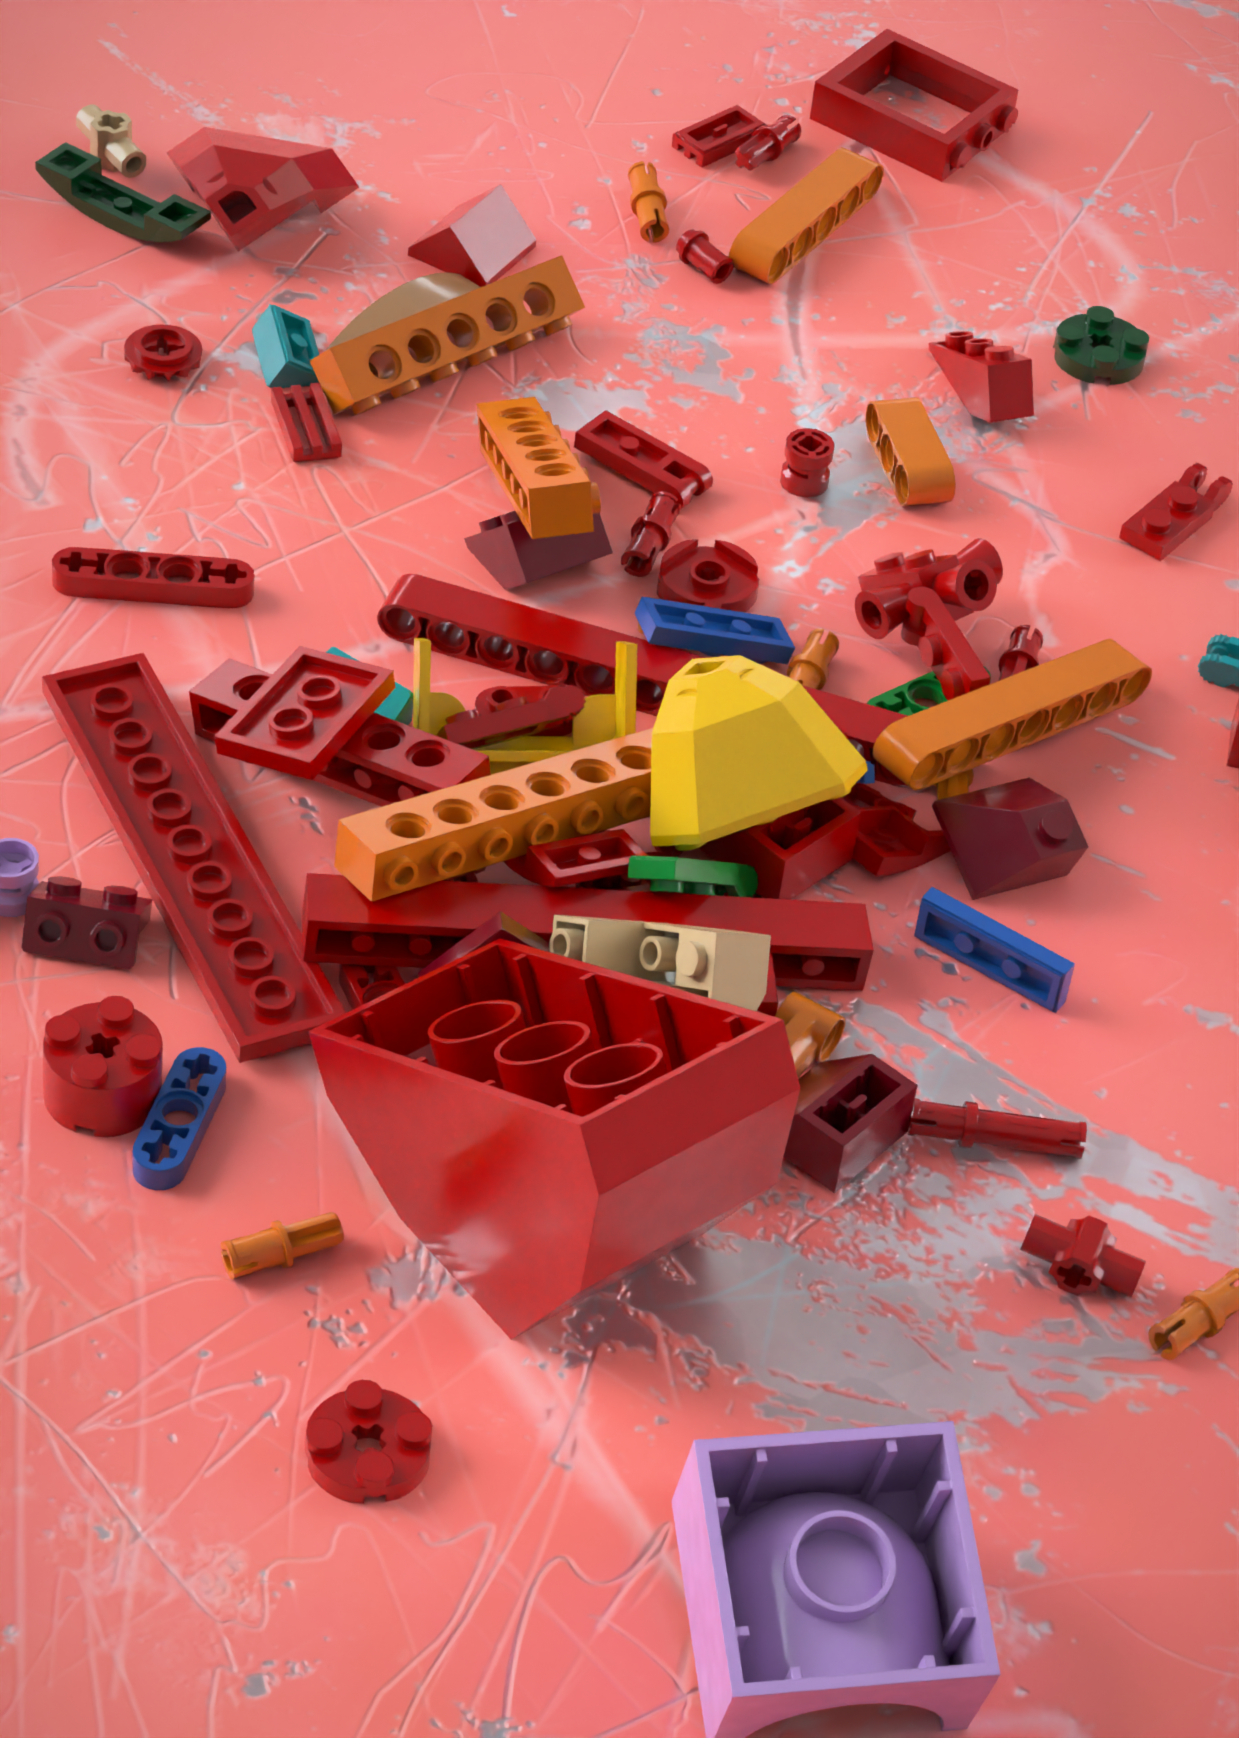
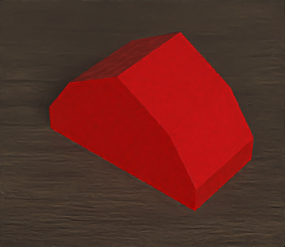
M502 938L308 1031L327 1097L399 1218L511 1340L698 1238L776 1185L800 1092V1084L783 1019Z

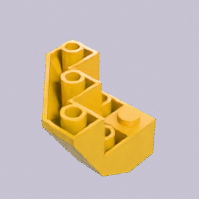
M741 655L692 659L669 679L652 731L650 838L652 846L675 845V848L680 851L696 849L717 838L754 825L772 822L782 815L825 800L843 797L851 791L852 786L868 771L866 760L798 681Z

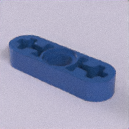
M205 1047L190 1048L181 1052L174 1060L133 1145L132 1172L135 1180L143 1187L151 1190H168L179 1185L185 1178L226 1090V1062L222 1055L215 1050ZM199 1074H203L197 1085V1092L190 1090V1079H196ZM173 1111H186L194 1115L196 1119L186 1125H174L167 1122L164 1117ZM163 1144L169 1146V1158L164 1157L160 1164L155 1163L162 1153Z

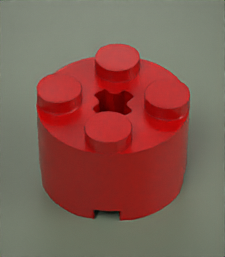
M116 995L108 996L101 1002L74 1007L61 1015L50 1018L45 1025L43 1040V1097L45 1106L53 1119L64 1128L74 1132L75 1125L94 1129L95 1137L121 1136L142 1127L162 1087L163 1041L155 1023L148 1016L134 1009L133 1003L128 998Z

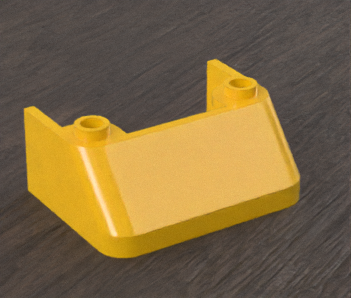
M414 638L413 727L436 735L444 725H447L445 721L447 717L466 710L463 704L453 695L445 692H430L431 641L426 638ZM616 641L615 695L596 694L586 697L585 707L576 717H573L572 736H524L472 749L489 756L491 775L636 733L637 644Z

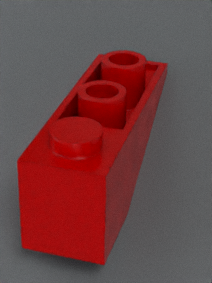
M969 331L946 333L944 341L928 343L929 351L971 415L990 423L1034 416L1031 358L1014 353V348L1011 346H995L992 339L974 338L973 332Z

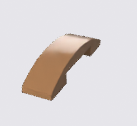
M435 273L411 280L383 295L363 310L340 332L327 349L481 287L456 273ZM369 362L371 372L376 371L375 366Z

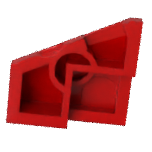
M855 783L851 791L841 797L861 812L853 858L875 876L904 872L926 864L950 851L942 830L928 831L913 821L917 810L903 803L888 799L879 791L865 784Z

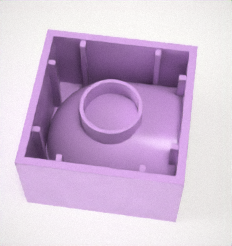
M954 1421L693 1440L671 1503L706 1738H745L767 1725L796 1715L833 1707L877 1703L912 1705L931 1710L939 1715L941 1731L968 1729L1001 1674Z

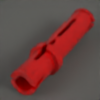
M917 1098L914 1100L913 1115H911L908 1135L957 1140L959 1147L972 1148L974 1143L1071 1156L1075 1159L1082 1158L1085 1148L1080 1146L1081 1142L1086 1143L1087 1135L1086 1122L1079 1121L1077 1123L978 1109L976 1102L965 1101L963 1106L921 1101Z

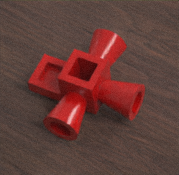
M982 538L974 539L954 555L935 556L934 550L929 549L914 553L904 558L903 552L882 556L874 560L875 569L857 576L862 591L855 598L856 617L862 629L870 637L883 639L910 615L906 610L909 591L915 587H927L934 590L954 621L972 614L974 611H982L993 602L997 591V584L1002 580L1003 565L995 547Z

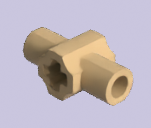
M94 104L87 105L76 115V126L90 140V154L101 159L102 169L112 172L120 171L128 178L136 177L144 171L146 155L132 141V120L126 113L110 110L102 111Z

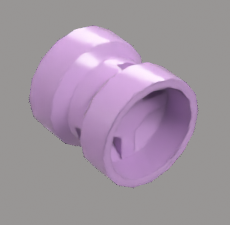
M19 838L0 839V916L3 917L25 915L27 896L39 885L37 879L39 873V854L32 844Z

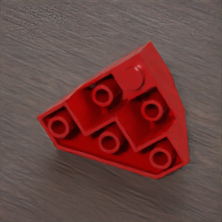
M203 127L166 152L191 190L197 192L208 210L211 211V214L238 252L310 202H313L319 212L323 213L359 188L334 150L322 146Z

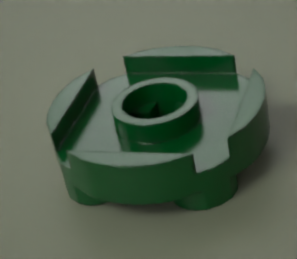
M1092 306L1088 308L1086 314L1071 316L1059 324L1053 348L1055 347L1054 359L1064 372L1078 380L1094 383L1096 376L1103 378L1111 377L1109 385L1123 384L1141 374L1150 337L1144 330L1136 328L1123 319L1114 317L1111 309L1103 306Z

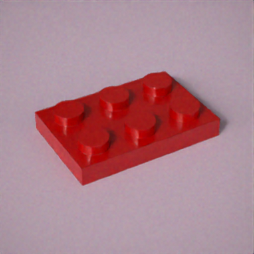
M299 646L214 736L216 752L219 755L313 780L396 688L394 670Z

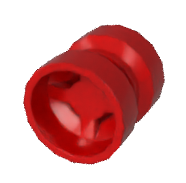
M803 428L797 429L787 436L784 452L786 461L782 464L780 483L786 491L799 497L809 498L817 497L828 489L830 477L828 466L832 462L835 446L829 435L817 429Z

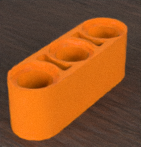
M918 397L870 401L867 404L865 414L867 435L899 503L902 506L951 502L956 488L954 468L921 400Z

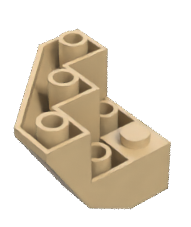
M554 915L549 951L757 1011L766 994L771 935L669 923Z

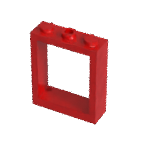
M887 28L815 81L809 119L942 182L960 167L964 168L967 162L980 151L987 150L991 143L1000 135L1009 132V128L1012 127V124H1015L1018 117V109L1015 107L1019 90ZM889 76H893L970 114L944 134L864 95Z

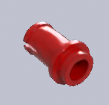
M691 229L683 233L679 238L676 250L679 253V259L684 264H693L710 278V281L714 284L722 283L730 276L734 268L733 260L711 244L709 236L704 231Z

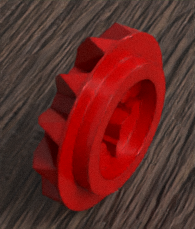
M164 324L150 325L134 331L126 339L124 344V360L130 363L132 372H145L148 380L160 376L169 382L171 376L177 375L186 378L190 370L200 368L203 349L198 337L184 328ZM159 348H163V352L167 356H160Z

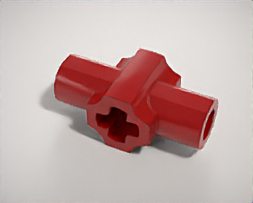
M1035 1214L1020 1248L1023 1252L1051 1263L1048 1273L1055 1278L1058 1288L1076 1296L1084 1292L1096 1293L1099 1284L1132 1297L1146 1264L1145 1260L1115 1248L1114 1246L1118 1238L1110 1232L1108 1223L1090 1215L1082 1219L1070 1218L1067 1227Z

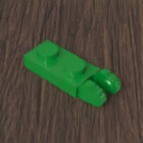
M631 855V858H629L628 878L650 880V891L724 896V893H728L729 896L753 897V894H756L759 883L755 867H751V865L680 857Z

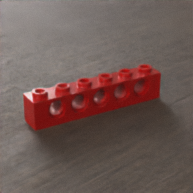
M231 658L227 659L189 690L195 734L215 742L214 736L272 674ZM373 712L313 780L383 807L489 776L491 773L488 755Z

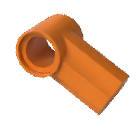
M792 992L786 997L775 1017L784 1020L798 1078L814 1060L822 1062L831 1056L840 1042L846 1025V1019L843 1016L797 992Z

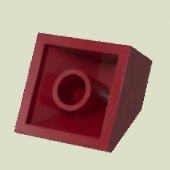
M1030 777L936 800L932 804L933 811L972 900L1067 876L1089 847L1068 799Z

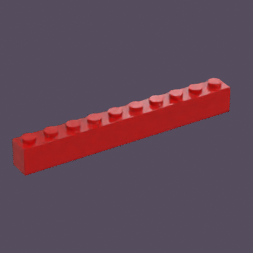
M307 873L302 907L303 962L425 968L500 911L548 941V943L553 932L554 915L669 923L771 935L769 953H772L776 986L863 991L874 952L866 904L444 880L371 902L344 875Z

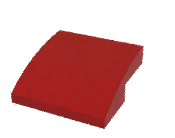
M617 829L528 846L526 855L503 862L521 877L535 884L557 887L628 873L631 855H648L624 829Z

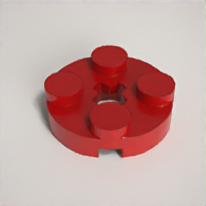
M692 539L675 544L662 556L656 592L662 600L744 613L757 600L760 580L757 576L758 565L756 560L747 551L735 544L715 540L714 547H698L699 539Z
M361 1379L354 1381L347 1386L346 1391L336 1393L324 1400L313 1411L307 1422L305 1452L308 1457L307 1466L311 1477L324 1491L349 1503L364 1504L365 1496L378 1497L386 1495L385 1502L400 1499L413 1491L422 1482L429 1469L433 1427L431 1420L408 1398L396 1392L382 1389L376 1382ZM362 1438L378 1440L382 1449L378 1451L375 1448L369 1447L361 1452L356 1449L357 1440Z

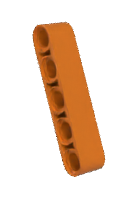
M841 147L738 233L729 252L734 268L768 284L777 282L875 196L884 176L883 165Z

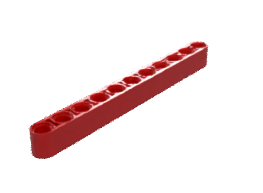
M409 573L398 578L377 615L378 625L388 637L399 642L414 646V638H426L431 641V651L547 685H561L562 687L565 684L578 685V688L580 690L583 689L582 693L586 696L596 694L615 695L616 641L637 644L636 711L653 716L658 715L669 679L692 659L706 658L668 646L649 644L644 639L419 574ZM803 686L838 729L847 732L848 740L866 761L874 764L876 781L898 787H908V785L875 760L872 754L873 746L882 731L893 722L907 717V715Z

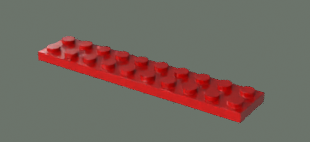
M144 652L42 676V693L239 1063L310 1044L311 1039L308 1031L346 1012L317 962H303L302 934Z

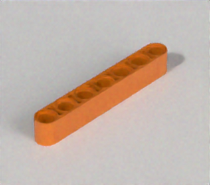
M1105 639L897 720L885 728L879 735L873 746L872 754L875 760L915 791L921 790L1131 704L1148 687L1152 678V668L1113 639Z

